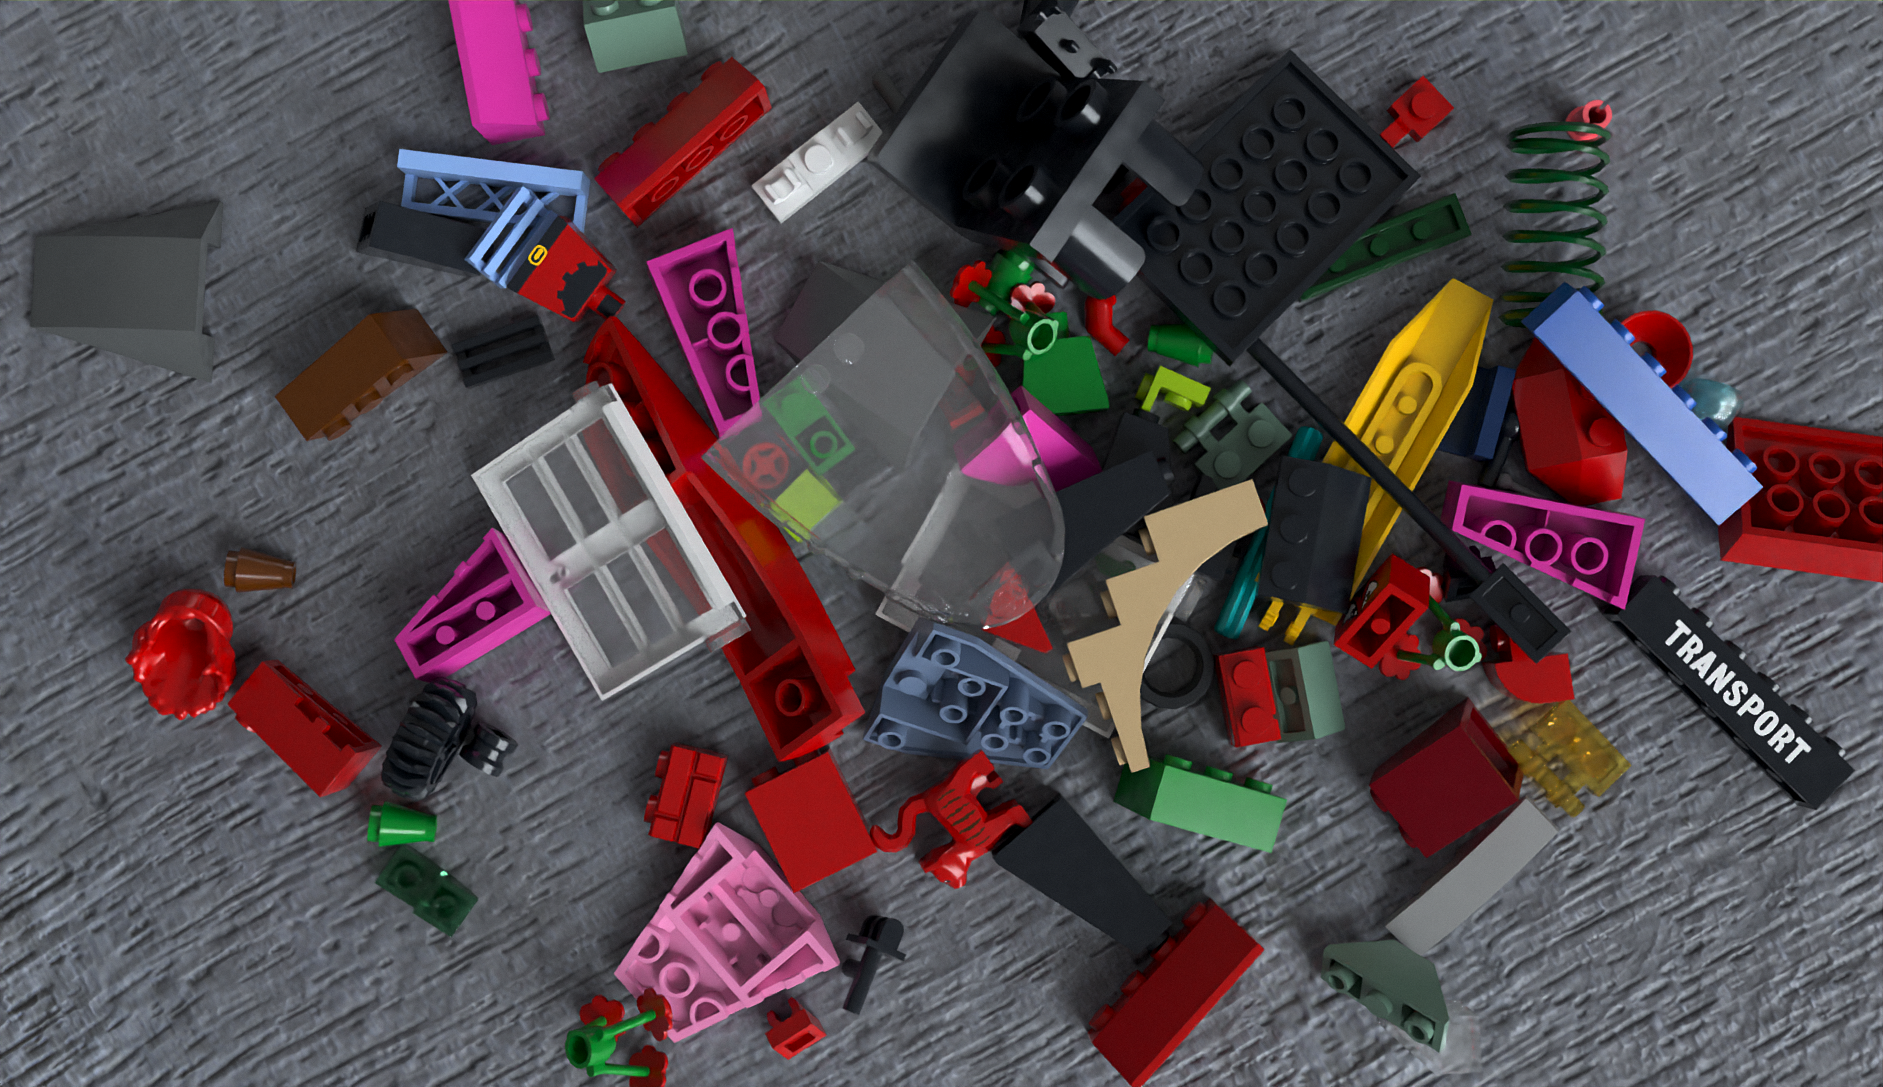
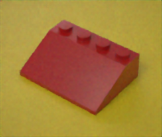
M1732 416L1728 426L1726 448L1731 453L1736 448L1740 449L1757 466L1758 469L1752 475L1763 488L1722 524L1718 525L1720 560L1883 583V437Z

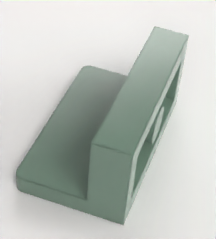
M1327 640L1300 647L1265 652L1276 708L1273 718L1278 719L1281 739L1277 740V743L1315 740L1345 729L1330 645Z

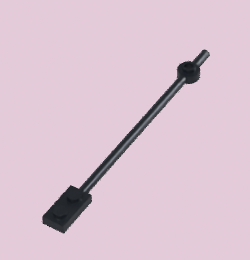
M1260 338L1246 350L1478 584L1468 596L1534 663L1537 664L1572 632L1504 563L1491 572Z

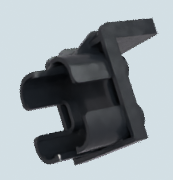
M969 11L966 13L868 153V160L874 167L964 238L978 244L1016 253L1058 288L1065 289L1070 280L1083 292L1100 300L1115 295L1132 280L1145 261V251L1092 206L1101 192H1112L1130 170L1168 204L1180 206L1188 201L1199 184L1203 173L1202 161L1153 118L1165 102V99L1145 81L1061 76L987 11Z

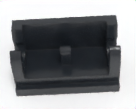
M1042 0L1016 29L1044 61L1061 76L1101 78L1106 73L1113 74L1117 71V66L1098 50L1063 11L1062 5L1057 0Z

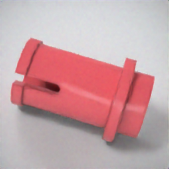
M1593 100L1585 106L1573 109L1565 121L1595 124L1605 128L1612 119V110L1608 104L1600 109L1599 107L1604 101ZM1566 131L1570 138L1575 141L1589 140L1598 136L1593 133Z

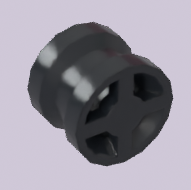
M479 721L473 729L475 737L470 744L462 747L459 755L475 768L498 777L504 769L503 760L507 754L514 753L518 743L498 728Z

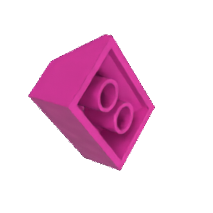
M448 0L472 126L491 145L544 136L543 121L549 120L550 115L544 93H537L535 76L541 75V67L536 49H529L526 32L533 31V25L527 4H521L519 0Z

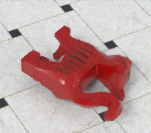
M978 749L956 763L944 780L936 782L922 793L909 797L899 808L898 829L896 833L888 834L878 825H872L869 833L878 849L883 852L896 853L907 848L915 836L916 816L924 812L932 814L947 830L952 840L950 843L931 849L929 853L920 858L918 863L924 873L931 872L938 881L946 883L953 889H958L966 884L967 871L973 860L991 851L1001 836L1012 825L1015 824L1025 828L1033 821L1015 799L1002 802L988 811L983 809L976 798L978 793L985 787L995 789L1003 781L984 752Z

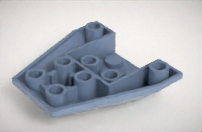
M919 617L884 673L864 730L863 740L905 754L960 760L981 749L991 763L1049 769L1088 718V709L980 638L944 624Z

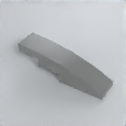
M1527 795L1457 849L1456 857L1421 884V890L1416 896L1386 918L1385 927L1404 946L1422 956L1517 874L1559 832V828Z

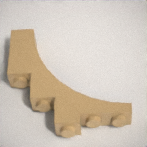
M1253 479L1144 516L1147 527L1138 531L1147 557L1156 554L1159 562L1105 580L1108 590L1100 593L1109 619L1118 617L1121 625L1067 643L1070 653L1062 655L1071 682L1080 680L1082 688L1101 683L1103 691L1095 694L1104 721L1111 718L1114 720L1119 736L1111 738V742L1119 765L1128 763L1131 773L1150 767L1141 728L1140 689L1145 657L1158 621L1177 590L1202 563L1233 541L1268 525Z

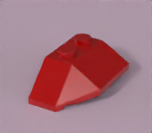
M1534 337L1533 342L1515 369L1516 374L1510 392L1513 408L1519 421V439L1526 471L1569 503L1587 506L1622 499L1628 453L1623 428L1547 348Z

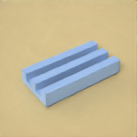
M523 186L515 190L464 259L500 289L506 288L558 216L552 210L548 211L543 206L544 203L538 198L534 199L530 196V192ZM523 203L527 207L526 211L487 263L482 261L483 255ZM537 215L540 219L498 274L496 269Z

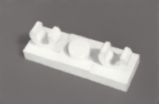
M857 102L755 182L752 188L781 224L868 156L870 149L882 134V130L862 105Z

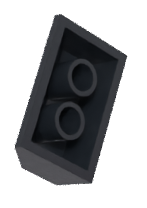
M1282 456L1277 471L1254 598L1348 614L1371 477L1328 463Z

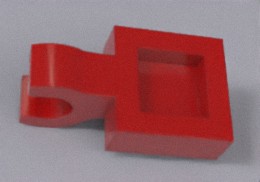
M1423 75L1386 110L1395 121L1379 136L1392 148L1407 134L1418 143L1454 107Z

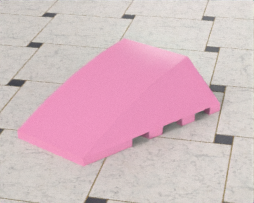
M717 822L684 869L672 890L667 894L651 921L646 925L618 966L614 975L636 1000L638 996L644 994L645 989L650 987L656 991V994L665 996L670 1003L673 1013V1026L671 1030L667 1031V1035L676 1043L726 1019L730 1014L745 1007L750 1008L762 1002L766 997L785 988L788 990L821 971L826 972L838 966L840 961L818 911L800 891L793 893L785 874L759 844Z

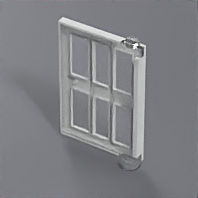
M593 381L572 393V397L576 402L574 406L471 476L600 699L603 701L704 642L711 654L749 632L751 628L745 620V612L614 386L611 383L599 387L597 381Z

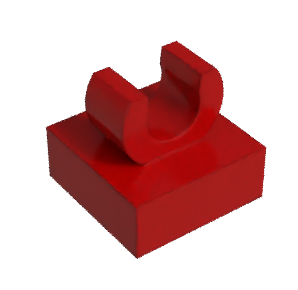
M792 997L787 1000L792 1009L791 1017L781 1022V1018L774 1011L767 1012V1020L773 1028L765 1033L772 1049L788 1060L827 1036L820 1021Z

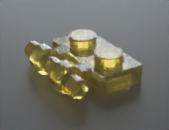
M1570 700L1557 702L1530 728L1542 741L1536 749L1531 750L1522 739L1514 742L1508 749V752L1519 762V768L1527 778L1533 777L1547 792L1545 797L1555 808L1561 806L1571 818L1579 815L1585 808V805L1575 796L1583 786L1592 795L1600 797L1632 766ZM1554 756L1570 771L1562 780L1546 765Z

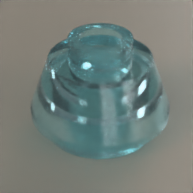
M1690 379L1681 386L1697 403L1691 411L1701 421L1708 416L1720 428H1727L1744 406L1740 391L1720 382L1706 379Z

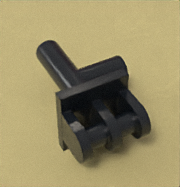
M870 915L864 920L859 935L848 933L846 940L864 947L865 951L861 961L847 959L842 965L843 974L846 977L853 978L842 1007L843 1010L860 1015L882 956L901 961L905 960L906 954L897 951L904 933L903 924L899 920Z

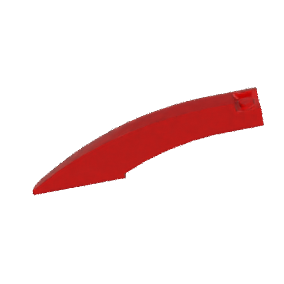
M610 316L598 329L586 351L583 363L589 365L585 388L578 389L579 404L600 392L606 385L612 383L746 614L745 618L717 633L714 637L738 677L778 762L794 759L815 751L844 734L843 728L865 714L847 677L856 670L803 568L740 469L665 371L617 317ZM604 417L586 428L584 433L589 446L624 514L649 499L650 496ZM666 527L648 538V543L664 561L700 615L713 609L712 603L669 529Z

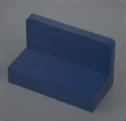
M1500 365L1490 369L1477 366L1473 386L1436 450L1478 462L1493 459L1516 374L1515 369Z

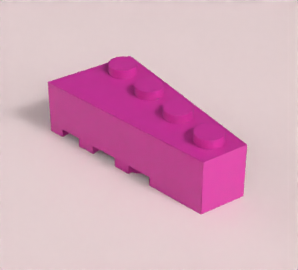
M733 228L647 261V274L718 440L760 424L762 409Z
M1449 480L1440 520L1450 530L1625 610L1644 528V518L1617 511Z

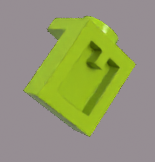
M1159 366L1155 370L1154 375L1145 373L1134 398L1142 401L1138 409L1150 412L1158 392L1166 395L1163 400L1165 403L1189 412L1191 406L1198 409L1204 405L1211 388L1163 366Z

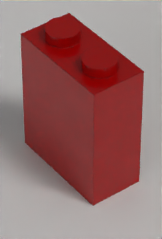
M830 748L821 753L817 749L794 758L795 766L781 773L774 766L752 777L751 780L754 786L745 792L793 893L878 851L870 836V828Z

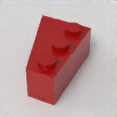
M278 659L262 661L227 703L236 713L235 719L244 728L256 733L319 797L348 788L382 747V745Z

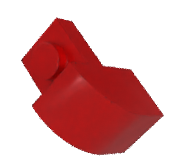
M1496 623L1490 626L1491 645L1494 652H1499L1500 660L1482 662L1487 678L1499 692L1515 700L1539 704L1575 699L1568 653L1549 652L1536 664Z

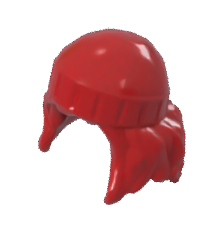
M180 589L166 596L161 602L156 615L135 631L132 648L125 657V662L131 665L134 673L133 679L141 683L143 693L148 698L149 705L155 708L159 714H173L178 720L185 719L187 714L195 718L200 713L206 714L208 711L214 710L216 703L223 701L225 694L229 691L237 675L235 651L230 644L233 635V618L228 605L212 592L203 589Z

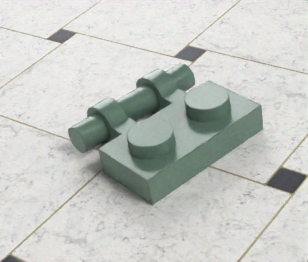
M1241 379L1228 390L1222 388L1213 397L1215 402L1198 418L1192 416L1183 424L1184 430L1173 440V443L1184 454L1196 443L1206 452L1193 466L1201 475L1204 474L1212 477L1218 491L1242 483L1293 436L1262 402L1249 413L1242 408L1240 403L1252 391ZM1228 416L1235 426L1217 441L1211 435L1210 430Z

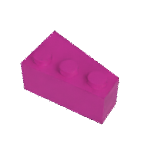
M493 527L482 538L485 541L466 562L462 561L454 570L455 575L438 595L433 594L394 639L415 679L430 683L437 677L446 678L551 614L507 536Z

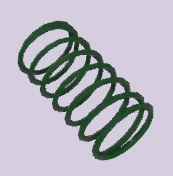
M1542 122L1517 127L1506 136L1509 141L1506 147L1513 153L1549 154L1577 150L1596 155L1600 158L1601 162L1575 171L1544 168L1516 169L1509 171L1505 175L1510 182L1541 184L1576 181L1595 186L1599 189V193L1587 198L1567 202L1544 199L1511 200L1503 207L1512 213L1575 212L1594 217L1598 220V223L1585 228L1564 232L1512 230L1506 232L1502 237L1507 242L1512 243L1555 241L1574 243L1593 248L1597 253L1583 258L1560 262L1508 261L1500 267L1504 271L1512 273L1560 272L1589 278L1595 281V283L1586 287L1594 293L1605 284L1604 278L1595 271L1583 267L1597 262L1606 254V249L1601 243L1585 236L1598 232L1608 221L1602 212L1589 207V205L1599 202L1609 193V190L1604 182L1590 175L1600 172L1610 163L1609 155L1597 146L1607 142L1611 138V134L1606 128L1583 122ZM1544 131H1577L1600 135V137L1582 141L1558 138H1517L1521 135ZM1509 291L1502 293L1499 297L1504 302H1543L1552 292ZM1535 308L1508 310L1498 318L1505 325L1526 328L1521 322L1523 320L1521 318L1527 317ZM1603 309L1599 311L1601 316L1604 314Z

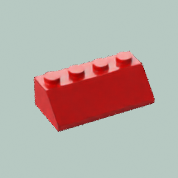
M730 57L724 64L718 61L711 65L701 76L702 83L690 94L684 91L676 96L667 106L666 110L668 113L656 124L653 122L645 124L635 133L632 138L634 143L622 154L619 152L613 153L599 166L598 171L600 174L594 180L637 228L772 109L765 86L733 57Z
M1211 897L1204 904L1200 901L1196 902L1185 913L1181 920L1185 924L1173 938L1168 935L1158 947L1153 949L1151 957L1154 960L1143 972L1138 969L1132 972L1120 987V991L1123 994L1111 1007L1107 1003L1104 1004L1089 1022V1025L1092 1027L1088 1032L1091 1043L1132 1087H1142L1265 950L1244 927Z

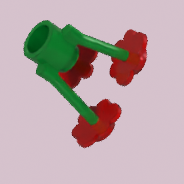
M981 260L975 261L972 266L966 264L959 269L953 280L950 296L954 298L955 304L965 308L971 302H978L980 298H983L1004 312L1008 317L1012 318L1009 323V333L1016 344H1005L1003 333L994 330V325H992L974 357L965 358L966 361L971 362L972 370L977 374H985L990 369V366H998L1001 362L1000 354L1015 355L1027 361L1031 358L1032 353L1039 355L1046 353L1056 341L1058 321L1046 315L1047 312L1053 309L1055 297L1050 292L1045 291V287L1041 282H1032L1030 286L1023 283L1015 285L1010 292L1011 302L1008 303L985 288L992 277V272L986 268L985 262Z
M1426 567L1416 568L1430 577L1428 608L1442 623L1443 630H1440L1433 639V653L1431 655L1422 654L1417 649L1419 645L1418 637L1413 634L1407 635V632H1405L1381 658L1379 662L1381 674L1387 677L1395 676L1399 680H1406L1410 675V670H1417L1421 664L1429 665L1435 670H1440L1444 666H1448L1455 671L1470 669L1476 662H1480L1487 655V647L1481 641L1484 637L1483 630L1479 626L1470 627V624L1463 618L1451 619L1439 605L1444 597V591L1440 587L1443 584V577L1439 573H1431Z
M652 987L644 990V994L637 998V1007L640 1014L622 1020L625 1010L621 1002L615 999L608 1001L605 996L600 994L592 999V1003H586L579 1011L580 1019L585 1026L567 1033L565 1052L569 1062L575 1068H586L589 1077L600 1074L630 1076V1087H664L666 1084L665 1075L668 1057L664 1052L656 1051L653 1045H645L642 1052L634 1053L629 1060V1065L605 1063V1061L615 1051L618 1037L624 1035L627 1030L643 1024L645 1030L651 1031L657 1041L665 1040L668 1034L667 1031L671 1030L673 1026V1013L670 1003L664 995L656 994Z

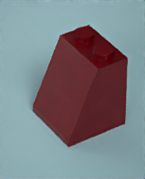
M1467 697L1377 767L1369 783L1371 788L1370 794L1376 805L1384 812L1389 811L1399 823V832L1405 842L1412 848L1418 847L1425 858H1428L1517 802L1525 768L1469 697Z

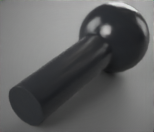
M1513 406L1506 407L1493 459L1485 461L1477 484L1480 486L1495 488L1513 442L1520 440L1519 421Z

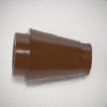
M241 547L240 551H228L224 569L225 587L235 588L237 593L284 588L293 589L296 579L295 561H287L283 558Z

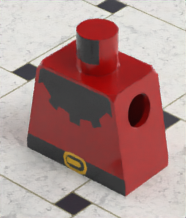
M558 215L506 286L521 296L573 322L580 321L589 308L605 320L610 316L617 317L626 304L624 299L606 287L617 271L615 266L566 216Z

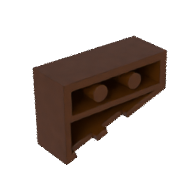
M417 309L371 313L276 394L275 398L306 441L324 437L331 441L346 433L352 427L350 422L361 414L374 409L385 397L443 357L448 351Z

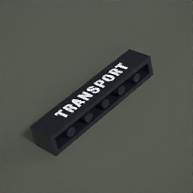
M1640 575L1630 585L1625 610L1611 604L1602 615L1796 805L1818 810L1856 771L1843 759L1847 755L1845 750L1827 736L1822 738L1810 727L1814 723L1812 718L1800 707L1794 704L1789 706L1778 695L1780 688L1770 677L1762 672L1756 674L1744 662L1747 659V655L1742 649L1729 640L1723 642L1711 630L1714 627V623L1707 615L1697 608L1693 607L1690 609L1678 598L1681 595V591L1672 581L1662 575L1659 577L1656 575Z

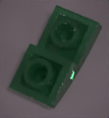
M408 844L399 845L375 879V884L412 906L413 914L450 937L456 932L479 898L455 877Z

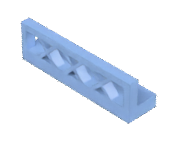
M399 149L397 167L405 173L402 207L440 217L492 223L499 212L488 210L495 205L501 210L504 205L500 201L518 187L523 186L534 199L538 198L534 192L548 193L540 199L544 203V207L559 195L576 197L573 223L584 234L590 179L583 171ZM418 178L435 179L445 191L444 194L431 204L415 202ZM444 181L458 183L455 184L453 187L449 188ZM475 184L481 185L490 198L477 209H467L455 195L468 185ZM489 186L500 187L502 189L498 191L496 194H494ZM451 199L456 207L443 205ZM523 213L521 215L514 214L506 225L515 226ZM535 217L528 227L533 228L540 218Z

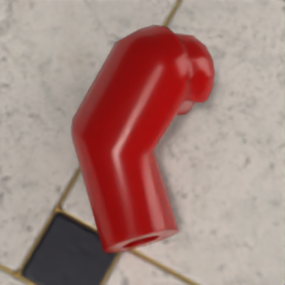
M1088 295L1084 303L1086 331L1116 357L1130 341L1127 336L1112 324L1113 305L1117 302L1116 296L1113 295L1107 299L1100 300Z

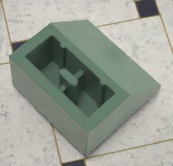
M583 0L584 28L598 73L688 55L686 33L679 0Z

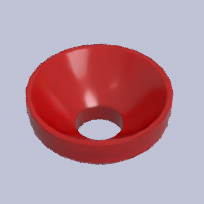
M1652 310L1634 313L1620 322L1635 337L1630 346L1640 342L1646 344L1651 349L1652 356L1667 371L1660 378L1670 389L1685 378L1693 359V345L1687 330L1676 318L1667 313Z

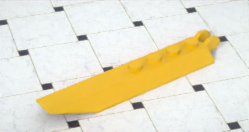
M1454 278L1391 340L1344 422L1411 491L1414 490L1473 386L1494 300ZM1335 440L1333 441L1322 463L1332 464L1371 477ZM1373 478L1371 480L1350 600L1402 511V508ZM1259 573L1257 574L1254 580L1255 582H1257ZM1272 601L1258 627L1265 631L1273 627L1284 603ZM1295 605L1301 610L1295 620L1289 624L1283 641L1293 645L1310 615L1336 626L1342 614Z

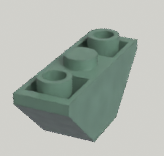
M1396 940L1329 944L1324 949L1321 979L1326 981L1332 989L1353 998L1364 1005L1376 1017L1388 1020L1405 1031L1414 1041L1426 1044L1438 1053L1442 1051L1445 1047L1450 1018L1434 963Z

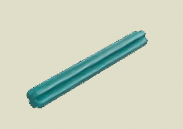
M1301 426L1297 431L1287 456L1314 461L1322 443L1323 434L1314 428ZM1274 488L1265 506L1267 522L1269 520ZM1267 526L1254 532L1214 626V631L1226 638L1233 640L1239 638L1254 603L1257 582L1254 580L1260 570Z

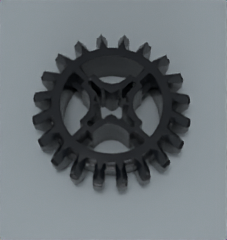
M437 677L425 685L422 693L417 695L413 705L408 708V712L400 722L396 734L392 737V743L386 751L387 756L382 763L381 781H383L384 786L392 789L393 793L405 799L408 797L417 802L428 797L435 790L437 784L442 781L444 774L450 769L451 763L458 755V751L471 727V721L476 714V693L467 689L466 685L456 680L452 681L444 677Z

